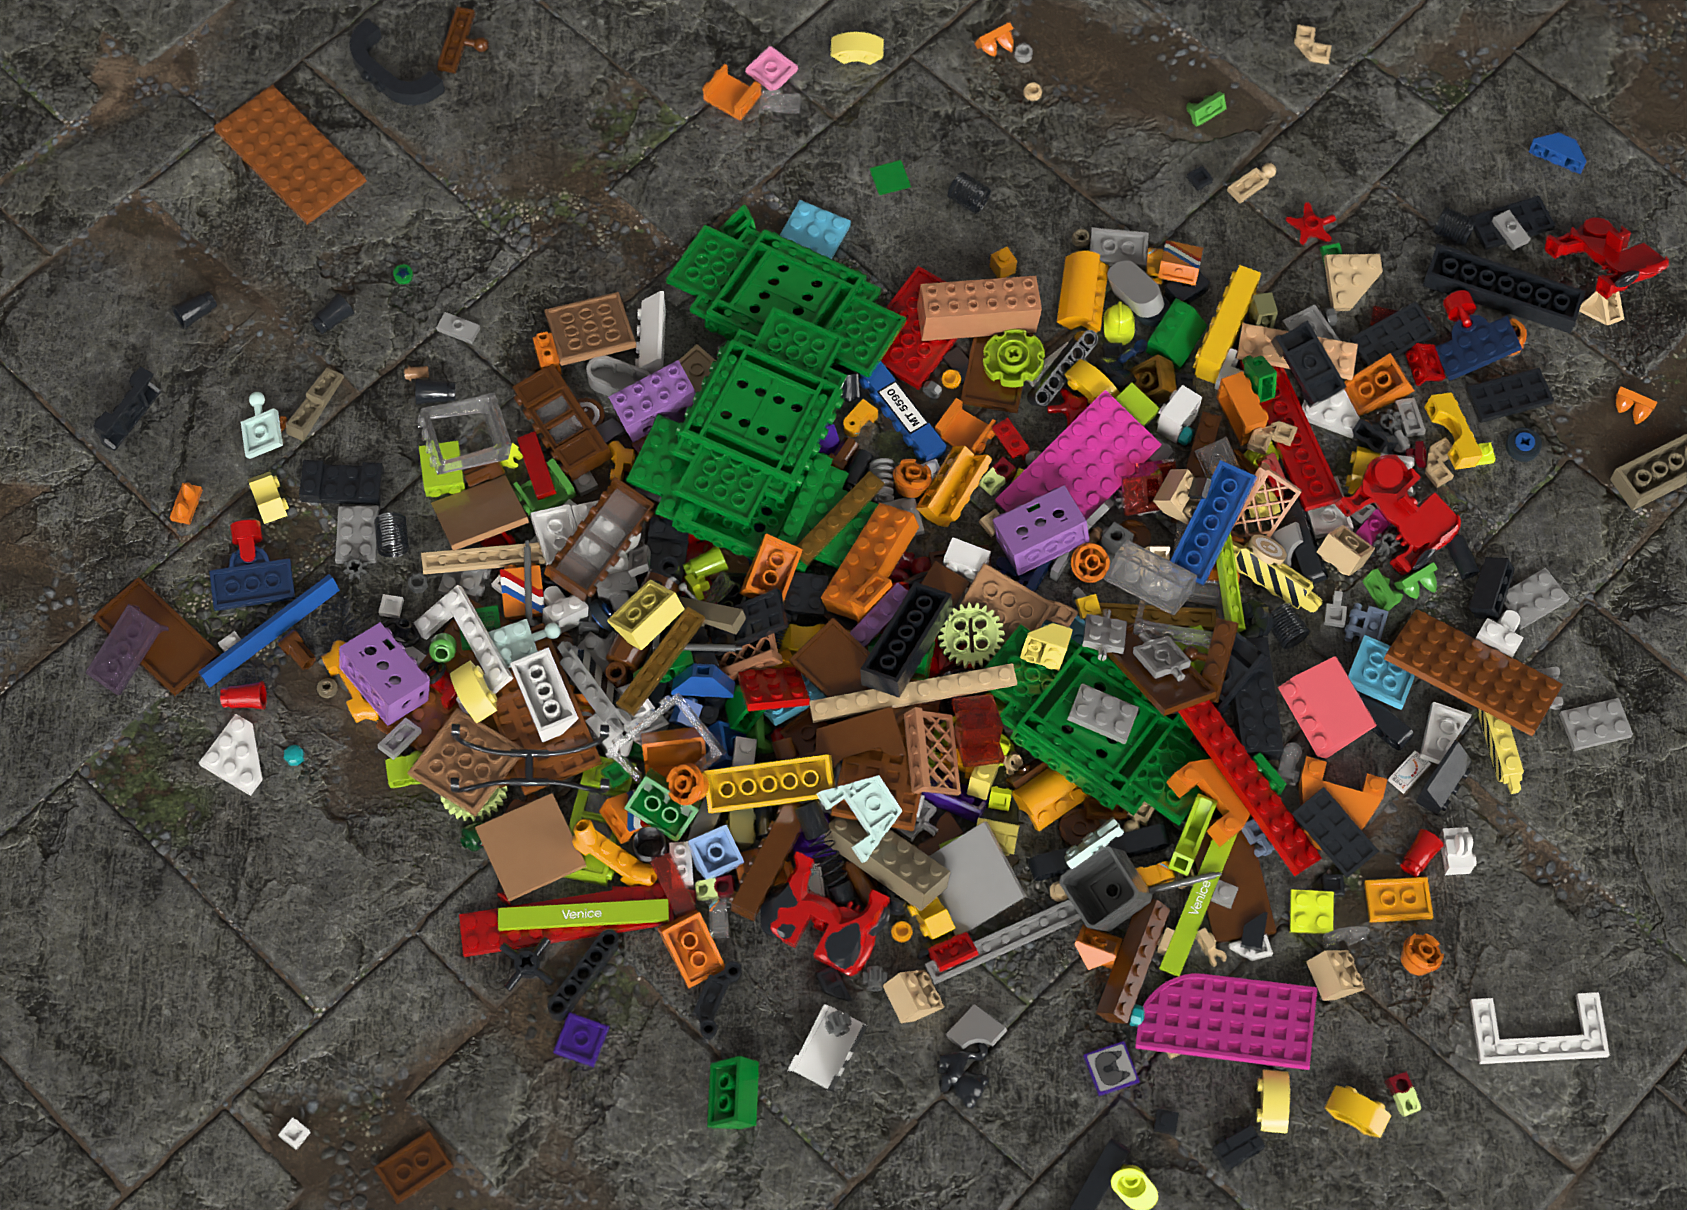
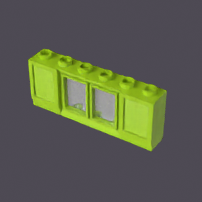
M600 756L602 764L584 771L580 784L600 788V779L604 778L601 770L615 762L616 759ZM619 760L630 774V779L614 789L609 785V791L600 794L578 790L568 826L572 836L575 835L573 829L576 823L582 819H589L592 821L595 830L615 844H619L618 838L599 810L608 798L632 791L634 784L638 785L640 772L637 771L636 763ZM581 853L586 867L564 877L607 887L608 881L613 879L614 870L589 853L585 856Z

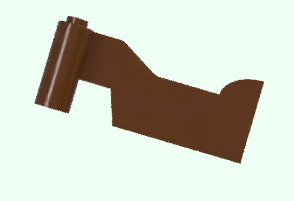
M892 706L818 728L816 733V751L797 757L792 737L772 743L777 761L831 755L833 769L843 758L879 747L884 753L891 756L906 755Z
M949 811L938 820L936 835L916 846V848L928 856L940 850V844L964 835ZM847 861L842 869L848 871L845 878L846 880H851L858 899L863 907L866 908L871 890L879 892L876 888L878 887V880L853 862Z

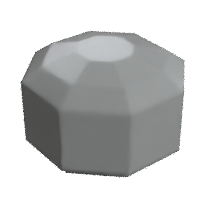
M1020 44L1016 47L1014 57L1018 62L1026 63L1031 60L1033 49L1027 44Z

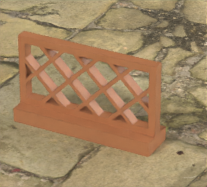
M1265 462L1260 465L1254 474L1257 476V480L1234 526L1243 524L1245 534H1237L1231 530V536L1244 539L1243 545L1248 543L1250 536L1267 534V537L1270 538L1302 492L1300 488L1271 470L1270 466ZM1269 475L1276 479L1277 487L1267 488L1266 479ZM1289 488L1295 492L1293 498L1284 499L1282 489ZM1278 490L1280 500L1270 502L1268 491ZM1265 492L1267 502L1257 504L1256 493ZM1281 503L1282 514L1273 515L1271 505ZM1268 506L1270 516L1260 517L1258 507ZM1254 508L1256 518L1246 519L1244 511ZM1271 519L1272 528L1263 531L1261 521ZM1257 521L1259 531L1249 533L1247 523Z
M773 633L761 638L756 647L749 643L742 646V650L738 654L727 652L721 661L717 659V662H719L720 670L736 681L738 680V672L765 670L766 668L783 663L782 655L778 653L775 634ZM765 640H768L771 649L765 652L761 651L760 649ZM749 646L754 651L749 658L745 659L743 655ZM731 653L736 655L737 657L733 664H725Z
M918 707L904 713L912 793L930 792L957 796L961 794L952 715L926 712ZM923 718H926L931 723L929 728L924 725ZM939 720H946L947 729L945 731L938 724ZM933 727L941 735L938 739L930 732ZM926 736L933 743L931 748L926 745ZM943 738H944V739L947 741V743H948V746H949V749H948V750H946V749L943 747V745L940 743V741H941ZM935 747L943 754L940 759L933 753ZM928 756L936 763L932 768L928 764ZM945 758L951 764L950 770L942 763ZM937 767L945 774L942 779L935 772ZM930 775L938 783L935 787L930 786ZM947 778L953 783V789H950L944 781Z

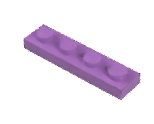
M897 583L859 622L850 634L861 645L866 647L890 622L908 591Z

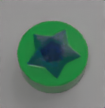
M399 265L393 271L394 279L399 284H408L413 279L412 269L408 265Z

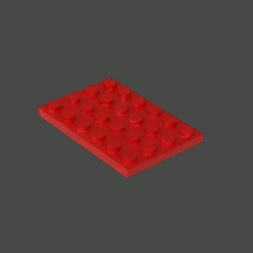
M920 266L915 269L886 307V309L906 317V323L881 359V362L892 375L918 390L958 339L922 341L917 311L921 284L942 283L946 281Z

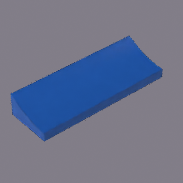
M1221 460L1211 478L1212 482L1207 498L1200 500L1167 566L1170 572L1203 586L1257 480V476Z

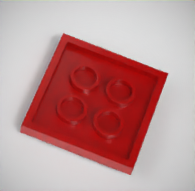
M794 666L738 672V681L748 711L810 705V698L801 672Z

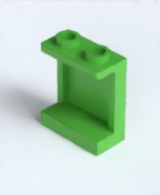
M554 459L549 460L547 465L557 494L538 501L531 480L521 486L517 482L513 483L516 489L514 493L519 502L523 500L525 503L523 507L529 516L531 512L559 507L566 503L568 499L577 496L573 485Z

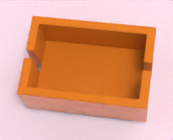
M1243 371L1222 378L1216 397L1241 445L1249 442L1254 429L1266 427L1268 420L1266 410L1262 409L1259 396L1253 392L1251 381L1248 377H1245Z
M703 726L641 733L645 773L651 768L667 778L674 767L684 763H691L701 771H708Z

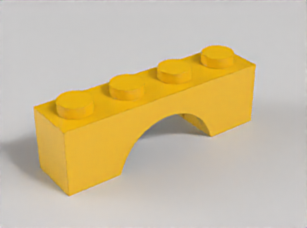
M1452 392L1431 395L1424 407L1431 422L1446 427L1454 437L1455 443L1447 453L1454 469L1475 467L1483 454L1466 422L1465 416L1458 406L1457 400H1455Z

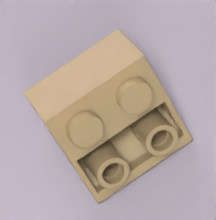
M1172 469L1169 471L1153 501L1163 513L1188 525L1201 500L1188 497L1193 478L1195 477L1188 469Z
M1325 950L1306 961L1323 1001L1336 1000L1365 989L1362 976L1358 973L1354 964V958L1348 950Z
M926 970L898 973L883 985L901 1023L914 1022L944 1008L941 997L937 993Z

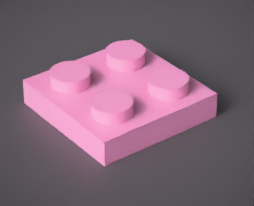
M771 46L746 68V74L772 93L798 71L796 64Z

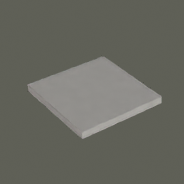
M988 822L981 823L929 856L950 871L948 886L937 897L951 917L955 929H953L955 935L966 931L969 932L1026 897Z

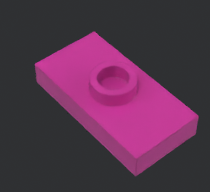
M1377 508L1355 534L1370 545H1373L1377 540L1376 536L1379 533L1383 534L1391 523L1383 517Z

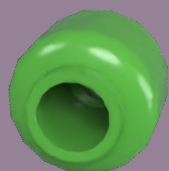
M447 633L435 635L429 647L431 658L436 662L446 663L451 661L456 653L457 642L453 636Z

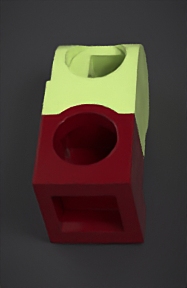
M1002 457L981 479L979 486L989 495L993 496L1009 479L1012 480L1015 477L1016 467Z
M732 875L695 882L696 898L698 901L714 898H731L733 892L736 891Z
M1407 1071L1384 1081L1387 1089H1390L1402 1116L1420 1111V1103Z

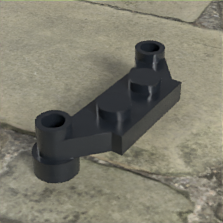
M735 961L727 963L725 969L714 976L709 974L693 1011V1015L697 1016L700 1024V1033L707 1040L713 1039L717 1033V1024L714 1019L729 984L738 981L742 974L740 964ZM708 1029L712 1030V1032L707 1033L705 1031Z

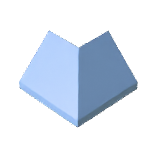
M727 825L688 841L694 865L705 879L723 877L744 863Z

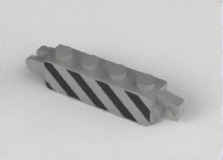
M561 642L557 648L562 654L563 659L559 663L603 723H608L616 733L621 734L624 731V727L620 721L629 725L632 719L626 711L616 704L621 697L620 693L609 682L603 670L588 651L578 649L570 642Z

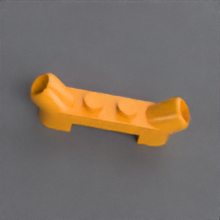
M612 441L607 445L613 456L611 460L615 464V469H611L610 480L616 477L623 482L625 472H630L634 465L635 449L624 448L619 441Z
M341 640L334 641L330 652L322 655L321 658L331 677L337 674L340 675L352 697L346 704L356 723L364 719L378 721L381 717L367 700L362 698V694L339 668V647L346 642Z
M582 819L576 823L573 829L575 835L572 838V843L579 852L585 856L589 853L619 873L622 876L620 880L630 887L640 886L641 884L651 886L655 883L658 877V870L655 865L642 863L595 830L591 820Z

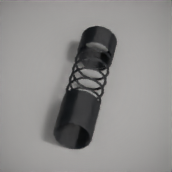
M816 799L794 808V811L799 820L798 822H800L805 840L828 833L808 847L833 842L829 847L814 854L812 857L838 852L816 867L842 862L833 870L821 875V877L846 872L842 877L825 886L829 898L839 906L854 900L857 895L850 879L838 882L848 873L845 870L835 871L843 865L844 861L836 860L829 862L840 851H826L836 841H822L831 834V829H829L828 821H826L827 819L823 813L824 811H822L819 800Z

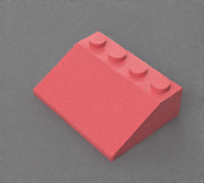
M1336 656L1292 677L1278 687L1317 757H1330L1377 726Z

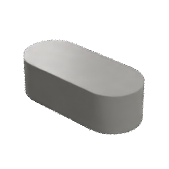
M1127 260L1119 261L1110 267L1108 279L1113 293L1138 316L1144 318L1152 317L1163 309L1164 300L1159 285L1134 262Z
M605 355L591 359L586 369L589 386L594 391L607 396H611L651 375L645 369Z

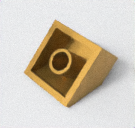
M1156 355L1129 369L1137 380L1134 385L1155 404L1168 401L1173 391L1177 390L1173 362L1160 355Z

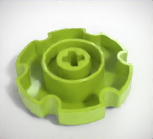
M1009 329L1004 331L1003 336L994 335L987 342L983 350L984 357H986L983 358L986 374L993 381L1001 380L1002 386H1024L1025 380L1034 381L1044 368V360L1042 358L1045 357L1043 345L1035 335L1028 337L1025 330Z

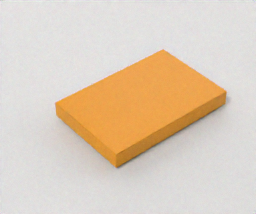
M1428 877L1364 881L1369 922L1433 918Z

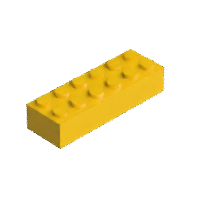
M1239 265L1237 272H1232L1229 280L1230 284L1225 288L1222 302H1219L1216 309L1217 313L1215 317L1213 316L1209 325L1210 329L1203 338V345L1201 348L1199 347L1193 368L1196 369L1195 375L1198 378L1216 384L1230 348L1232 349L1250 308L1253 295L1256 294L1261 276L1260 272Z
M831 755L703 771L709 781V789L706 794L708 813L819 800L816 795L818 792L835 788Z

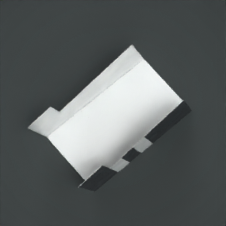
M824 1004L799 1055H795L788 1071H794L827 1088V1091H833L868 1026L850 1017L852 1025L849 1026L850 1031L840 1037H835L834 1033L829 1035L825 1022L828 1021L827 1016L837 1010Z

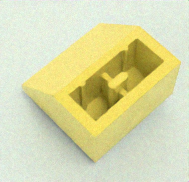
M1052 623L1029 632L1020 658L1027 662L1037 663L1048 669L1059 671L1073 629Z

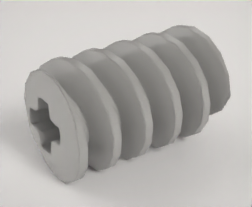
M881 458L870 463V472L885 483L884 487L871 499L874 502L884 503L894 500L892 496L894 494V489L892 488L894 487V482L892 481L894 480L892 474L894 471V461L891 459Z

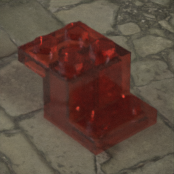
M1174 458L1135 464L1136 474L1121 476L1123 512L1125 516L1161 510L1153 500L1169 471L1176 469Z
M993 694L953 698L952 707L957 719L954 736L963 767L1004 763L1005 757L999 742L1003 723Z

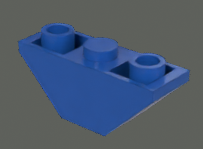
M1559 132L1534 139L1529 153L1537 157L1546 159L1553 164L1560 165L1581 174L1586 163V159L1577 141Z
M693 664L673 678L671 695L733 698L735 681L715 665Z

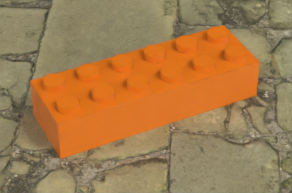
M883 503L878 504L821 596L827 611L856 620L849 599L875 572L889 578L919 528L913 513Z

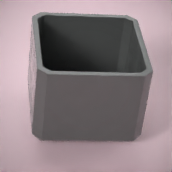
M1108 846L1100 847L1099 850L1093 852L1092 856L1060 877L1059 884L1087 928L1109 932L1149 904L1152 899V893L1125 851ZM1112 885L1118 887V893L1114 897L1109 894V888Z

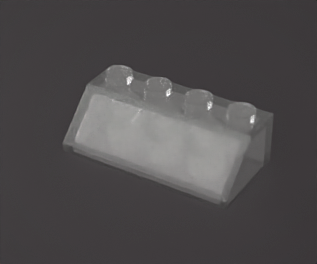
M1126 540L1117 551L1104 577V580L1172 615L1178 612L1194 592L1197 579L1196 574L1129 540Z

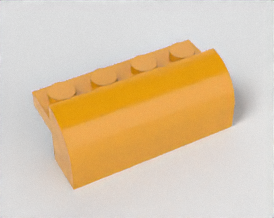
M1078 251L1065 257L1057 323L1070 330L1081 325L1096 333L1101 330L1109 265L1100 261V254L1091 251Z
M966 446L952 447L916 506V509L932 523L948 527L951 522L956 521L960 517V512L965 504L969 502L972 492L979 485V481L988 470L992 459L987 454L975 456Z
M1050 767L1020 788L1012 791V796L1019 809L1028 814L1037 831H1041L1083 802L1085 797L1091 796Z

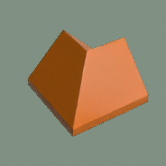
M1083 924L1075 946L1088 970L1100 965L1112 969L1123 939L1097 929L1087 928Z

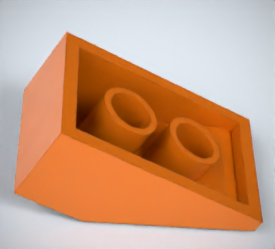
M1391 353L1354 375L1352 380L1344 382L1347 386L1344 390L1359 416L1395 403L1396 400H1401L1415 391Z
M765 534L746 575L740 594L752 599L778 588L781 590L784 602L803 549Z
M694 909L674 921L657 928L688 988L706 980L709 974L714 976L725 969V964L699 911Z

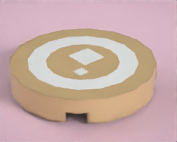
M1253 535L1248 542L1249 549H1253V555L1267 564L1273 565L1275 562L1277 565H1281L1287 557L1285 549L1267 536Z

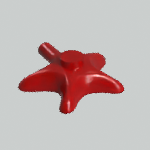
M1306 202L1302 218L1287 217L1286 221L1299 230L1301 234L1300 244L1304 245L1308 238L1312 237L1330 242L1332 237L1324 230L1323 226L1336 221L1334 214L1324 218L1317 217L1312 210L1311 204Z
M1061 388L1060 392L1064 403L1047 406V413H1063L1067 418L1068 427L1088 407L1089 402L1085 396L1077 397L1067 388Z

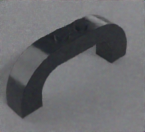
M368 18L364 19L355 28L350 38V51L354 66L361 74L363 80L367 83L370 82L377 92H382L394 102L412 106L431 102L445 92L443 80L431 70L415 81L406 82L397 79L369 55L370 49L382 39L380 28Z

